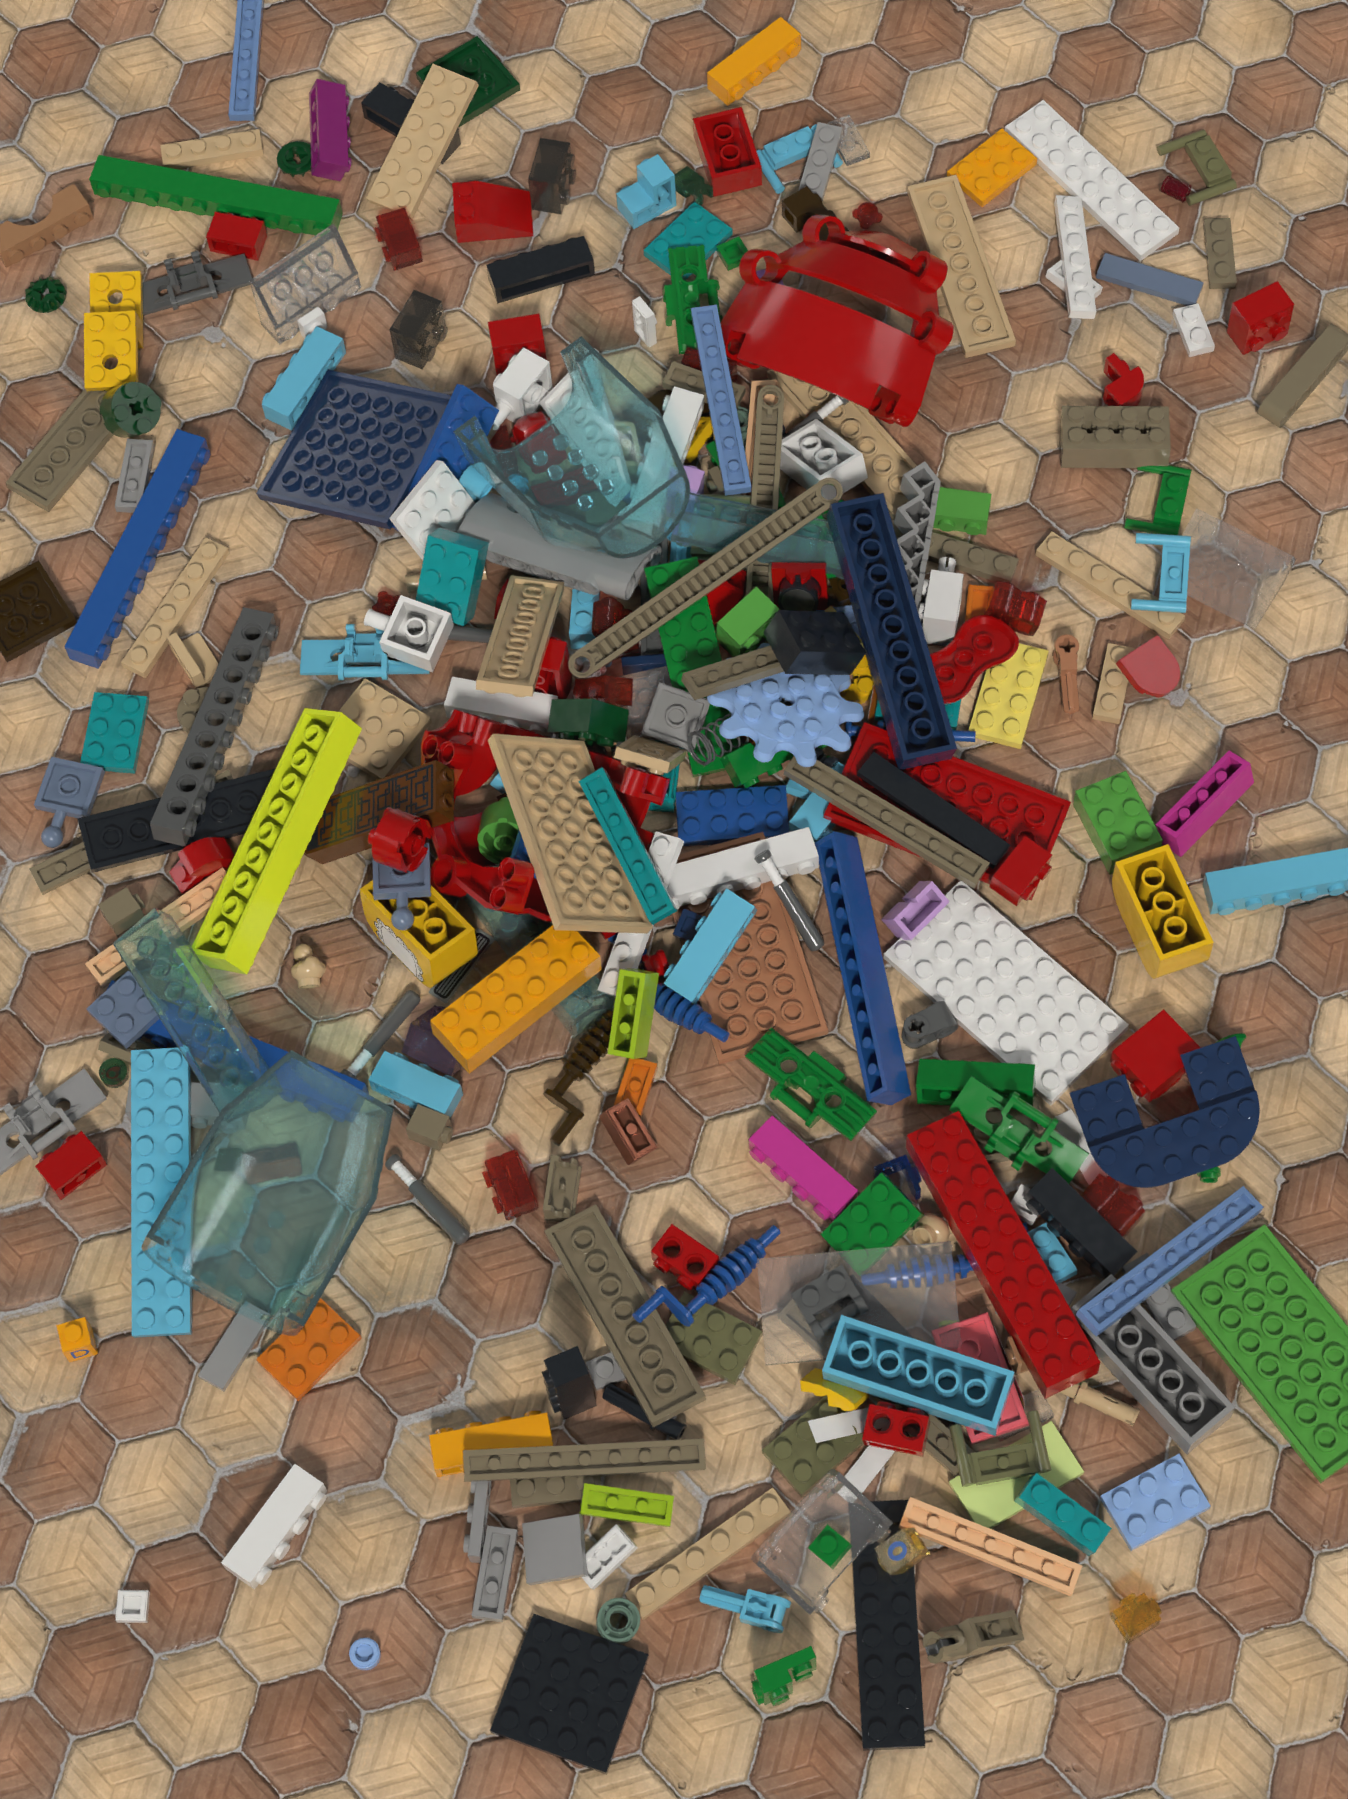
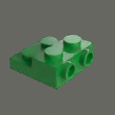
M812 1646L754 1670L755 1680L751 1681V1689L758 1705L772 1703V1706H777L790 1699L788 1695L793 1694L792 1680L795 1679L796 1682H801L813 1676L812 1671L816 1670V1655Z

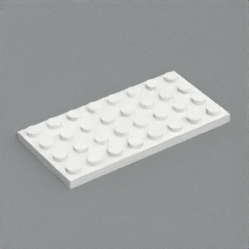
M959 881L945 895L950 902L912 940L900 938L884 953L883 958L933 1003L945 1001L957 1024L1001 1063L1035 1064V1092L1051 1106L1128 1030L1129 1024L967 884Z

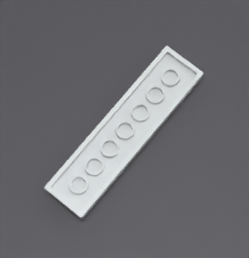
M1044 100L1005 126V131L1037 157V164L1071 196H1080L1083 208L1139 261L1179 234V227Z

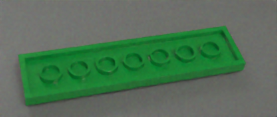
M693 557L644 568L650 599L698 567V558ZM704 596L665 625L658 628L672 687L689 692L681 681L683 673L722 661L707 596ZM710 704L702 727H706L712 722L715 723L717 719H723L725 715L731 713L726 708ZM714 725L709 726L713 730ZM716 726V734L720 738L726 751L730 750V745L720 734L719 727ZM705 729L701 730L700 733L705 735ZM707 730V737L712 743L715 753L721 755L722 750L718 746L714 734ZM736 738L731 739L732 745L738 746V740ZM699 739L700 747L704 755L708 758L707 750L702 741ZM696 743L695 753L702 761L706 762L707 760L702 756ZM687 752L693 777L725 771L719 757L715 756L713 762L704 766L697 763L690 752Z

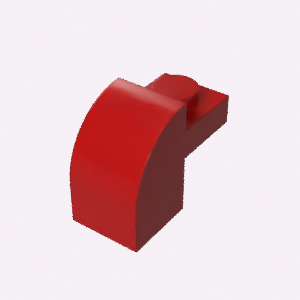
M1113 353L1106 357L1104 373L1112 382L1105 386L1103 402L1107 406H1138L1144 385L1143 372L1139 366L1130 371L1128 364L1124 360H1120Z
M203 838L189 844L178 853L180 860L169 873L180 892L185 894L198 885L205 876H211L222 867L226 871L235 855L224 838Z

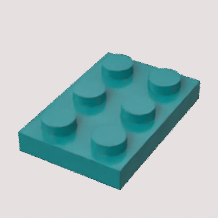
M694 201L643 250L644 256L671 275L668 248L704 245L705 259L707 260L716 251V246L725 243L733 235V229ZM693 273L684 274L682 277L683 280H686Z
M94 692L80 763L102 767L104 771L135 774L148 711V697Z

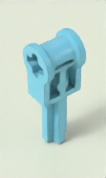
M705 1585L700 1593L701 1603L739 1613L740 1622L774 1633L783 1632L782 1622L785 1611L791 1605V1602L785 1598L748 1589L746 1596Z

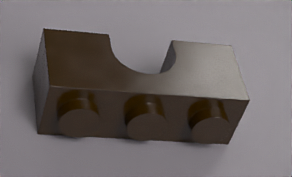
M807 186L782 200V217L796 233L803 230V226L811 216L827 215L836 217L832 210H827L823 205L820 196L817 193H813ZM826 223L822 225L819 232V239L823 241L827 240L829 234Z

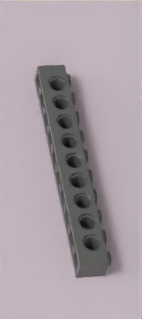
M243 607L150 822L155 840L186 846L189 837L194 836L198 815H202L205 810L206 797L208 792H212L214 789L217 770H221L224 765V754L226 749L232 746L234 730L242 722L243 709L251 701L254 683L257 684L260 680L261 666L263 662H267L270 654V645L278 637L279 626L275 623L273 613Z

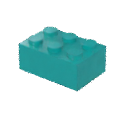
M440 527L430 533L427 538L416 601L451 613L453 623L464 626L472 620L475 615L489 542Z

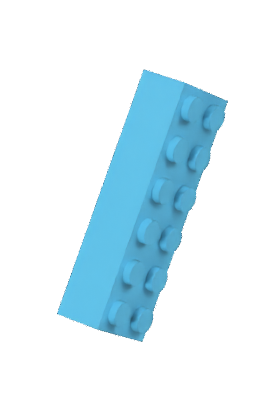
M844 1315L840 1317L822 1369L823 1379L909 1408L920 1409L927 1414L996 1436L1014 1381V1371Z

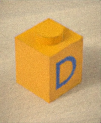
M86 1317L56 1325L62 1353L69 1362L98 1354L93 1329Z

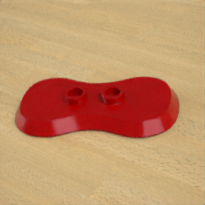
M990 615L974 616L960 626L955 637L946 647L930 654L944 705L955 703L965 697L982 672L1002 664L1016 653L1019 646V638L1009 625Z

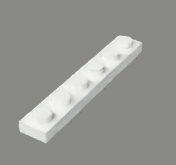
M1056 195L1054 206L1068 317L1094 319L1096 305L1082 199L1080 196Z
M655 832L648 854L667 889L684 841L678 837ZM652 929L647 934L618 933L597 989L598 991L616 997L619 970L627 968L638 969Z

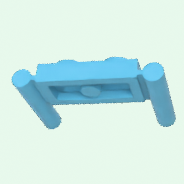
M817 124L813 125L811 129L807 126L764 145V150L762 151L757 150L762 172L777 194L782 193L785 187L774 170L809 155ZM838 153L833 165L835 168L843 164Z
M1136 533L1135 544L1163 545L1159 600L1132 599L1131 610L1186 613L1191 536Z

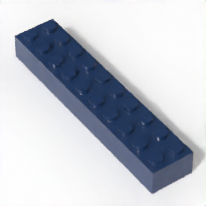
M884 493L833 503L830 505L826 517L862 644L866 651L865 655L897 767L903 770L951 759L957 750V746Z

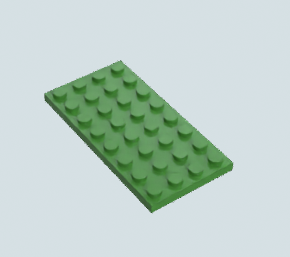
M1264 1224L1171 1289V1292L1190 1315L1197 1328L1313 1475L1322 1483L1348 1464V1326Z

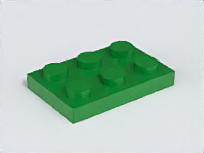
M881 1172L820 1235L859 1276L865 1275L924 1214L885 1173Z

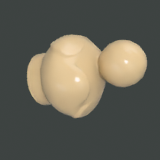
M297 945L293 955L298 963L291 967V974L297 980L298 988L307 989L321 986L320 978L325 973V965L313 956L312 948L309 945Z
M924 1213V1216L915 1224L913 1239L919 1247L924 1249L939 1247L947 1242L949 1235L953 1232L944 1216L940 1218L931 1213Z

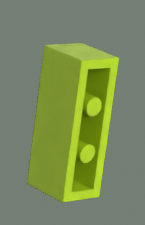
M635 968L619 970L607 1054L631 1059L647 1057L659 973Z

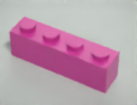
M1229 750L1155 824L1163 839L1162 846L1169 844L1171 851L1182 857L1254 783L1251 764Z
M773 1115L748 1139L749 1153L752 1158L760 1164L764 1162L771 1168L770 1172L778 1181L782 1183L786 1181L793 1187L792 1192L801 1201L807 1200L814 1206L813 1210L823 1220L828 1218L833 1222L858 1197V1190Z

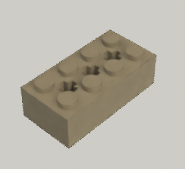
M1062 406L1060 422L1061 468L1168 466L1171 451L1169 406Z

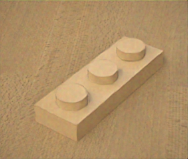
M1108 643L1092 719L1115 724L1120 723L1128 680L1116 663L1135 650V648Z

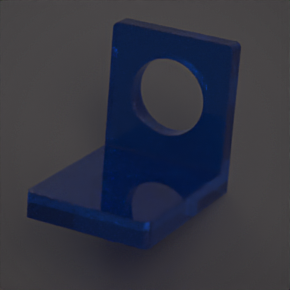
M907 1155L873 1167L874 1179L881 1172L890 1175L902 1170L913 1197L916 1200L920 1199L921 1188L919 1183L922 1182L921 1176L916 1166L911 1167Z

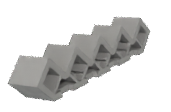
M925 461L903 474L900 490L909 502L897 509L894 520L895 525L903 534V536L897 539L918 614L941 484L939 478Z

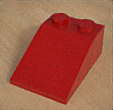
M482 181L452 183L454 221L458 243L534 236L530 191Z

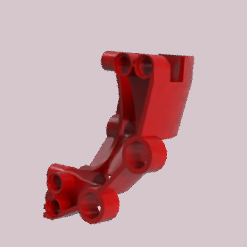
M827 215L811 216L803 226V241L778 255L773 251L763 249L747 251L739 264V272L745 284L720 323L727 358L733 360L735 364L741 367L757 369L761 366L801 380L869 409V414L888 424L896 423L902 427H908L915 419L921 406L935 357L947 348L954 333L952 322L939 316L937 290L945 281L948 270L947 263L928 251L918 252L916 248L886 233L868 230L845 231L841 220ZM826 223L829 234L827 240L823 241L819 239V232L822 225ZM763 257L766 262V270L759 279L756 274V265L759 259ZM788 271H793L846 288L913 318L911 333L908 335L861 312L817 295L778 283ZM729 342H730V343H731V346H730V349H729V351H728V344H729ZM879 385L882 386L877 395H875Z
M454 709L450 719L442 727L435 730H425L421 742V765L437 760L454 770L455 804L456 796L465 795L478 789L497 769L488 743V739L492 734L549 737L514 725L500 723ZM588 750L595 771L602 767L607 771L648 852L655 833L641 828V825L651 802L662 806L670 779L652 774L639 767L625 766L617 758ZM483 812L472 816L454 817V821L431 828V836L438 856L431 868V885L438 893L457 897L465 896L468 893L485 908L515 915L531 914L544 921H551L538 881L534 878V867L530 862L506 857L500 864H496L487 860L480 853L478 848V831Z

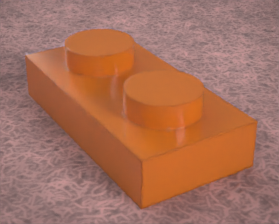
M629 1058L614 1105L629 1098L641 1119L658 1064L639 1058Z

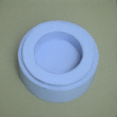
M360 1638L351 1645L349 1657L356 1668L370 1670L379 1663L381 1651L374 1640Z

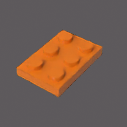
M319 1297L256 1361L299 1402L362 1338Z

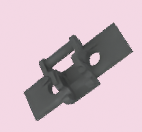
M197 250L191 252L194 263L178 268L173 267L171 258L164 260L168 275L143 282V316L172 307L173 310H177L178 306L210 297L216 299L218 298L217 294L254 284L245 254L203 265ZM212 275H220L222 278L221 280H213ZM167 289L168 294L162 297L159 296L160 291Z

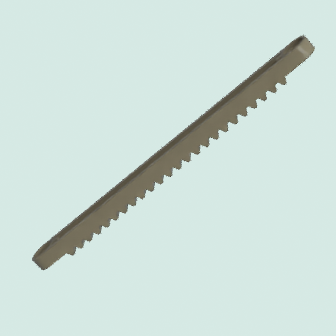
M774 385L762 387L757 397L749 530L778 511L784 394L779 387ZM767 394H773L778 398V402L770 406L764 403L763 397ZM776 547L747 566L745 596L755 587H758L773 602L771 566L772 562H775ZM764 639L757 646L759 647L762 643H768V641Z
M834 478L822 479L580 648L569 659L568 668L570 673L579 679L590 677L735 576L738 572L745 569L748 565L755 562L758 558L798 532L801 528L808 525L826 512L831 504L840 501L843 494L841 483ZM825 485L834 486L836 489L835 498L831 500L825 499L821 494L822 487ZM579 657H585L590 662L589 669L584 673H580L574 668V662Z

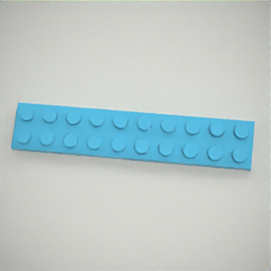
M188 1047L131 1050L132 1336L134 1338L192 1334L190 1049Z

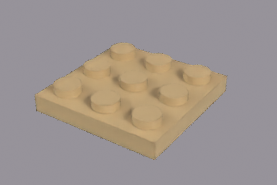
M366 678L339 710V712H342L362 728L347 762L377 780L391 776L432 723L430 716Z

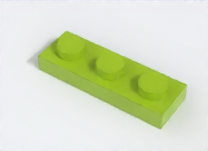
M584 1483L579 1514L670 1527L674 1496Z

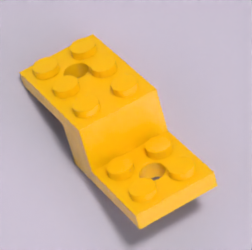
M141 271L89 273L90 313H84L85 390L105 391L129 382H138V349L143 348ZM114 293L123 294V299L118 304L110 303V297ZM107 359H118L117 366L114 369H106L104 365Z

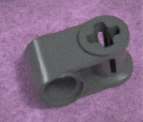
M940 1001L906 1018L903 1026L904 1030L902 1031V1041L909 1048H921L937 1039L951 1035L959 1026L945 1001Z

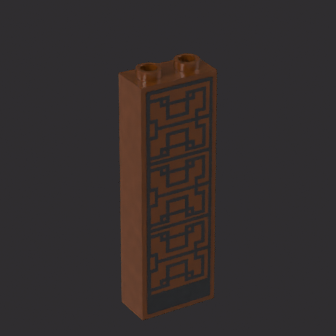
M434 760L330 796L304 855L323 865L372 848V845L368 843V835L373 828H377L385 809L388 807L429 821L431 828L454 821V770Z

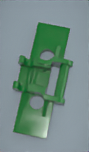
M704 245L668 248L672 285H664L662 291L663 301L666 303L667 308L665 323L666 326H672V321L676 320L679 354L698 353L691 308L700 307L699 295L707 293L709 305L717 304L721 323L723 316L720 315L719 281L714 279L708 280ZM686 273L696 275L693 281H685L682 277Z
M770 1028L745 1055L747 1060L777 1083L770 1097L773 1100L778 1099L806 1121L805 1125L808 1128H812L822 1118L844 1137L852 1141L877 1113L876 1109L844 1085L846 1081L845 1074L815 1051L807 1056L773 1028ZM785 1060H792L797 1064L796 1070L791 1073L784 1072L780 1066ZM792 1087L797 1090L800 1087L812 1096L816 1105L813 1112L786 1092V1089ZM833 1095H837L841 1099V1104L835 1108L826 1105Z
M971 1075L949 1110L953 1113L959 1111L964 1120L990 1136L984 1149L990 1153L995 1149L1013 1161L1011 1167L1019 1171L1025 1160L1046 1174L1053 1168L1069 1184L1088 1157L1089 1152L1055 1131L1054 1128L1059 1120L1055 1117L1051 1119L1019 1097L1020 1094L1016 1091L1013 1092L1008 1100ZM997 1107L1001 1110L1003 1118L1000 1122L992 1123L987 1119L986 1112L989 1108ZM1011 1107L1015 1108L1044 1127V1131L1041 1134L1037 1133L1008 1114ZM1049 1141L1052 1145V1151L1047 1155L1037 1153L1035 1145L1039 1142Z

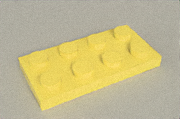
M1019 643L1016 653L1010 659L986 670L968 730L976 731L975 738L1018 749L1022 748L1049 650Z

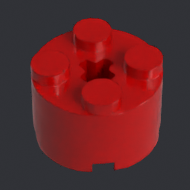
M391 807L386 808L377 828H373L368 835V843L372 845L374 861L408 873L407 871H415L427 854L428 848L424 847L426 838L431 839V825L428 820Z

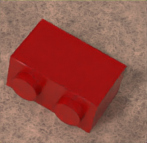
M215 212L206 238L210 252L231 256L245 254L246 259L259 261L267 239L264 221L252 217L235 216L231 213Z
M1024 836L992 876L989 887L1017 906L1022 899L1027 901L1036 889L1034 884L1037 880L1041 879L1043 881L1050 873L1052 866L1049 864L1053 855L1027 836Z
M80 1131L78 1134L67 1137L62 1146L54 1152L45 1154L35 1167L58 1198L62 1200L107 1166L95 1146Z

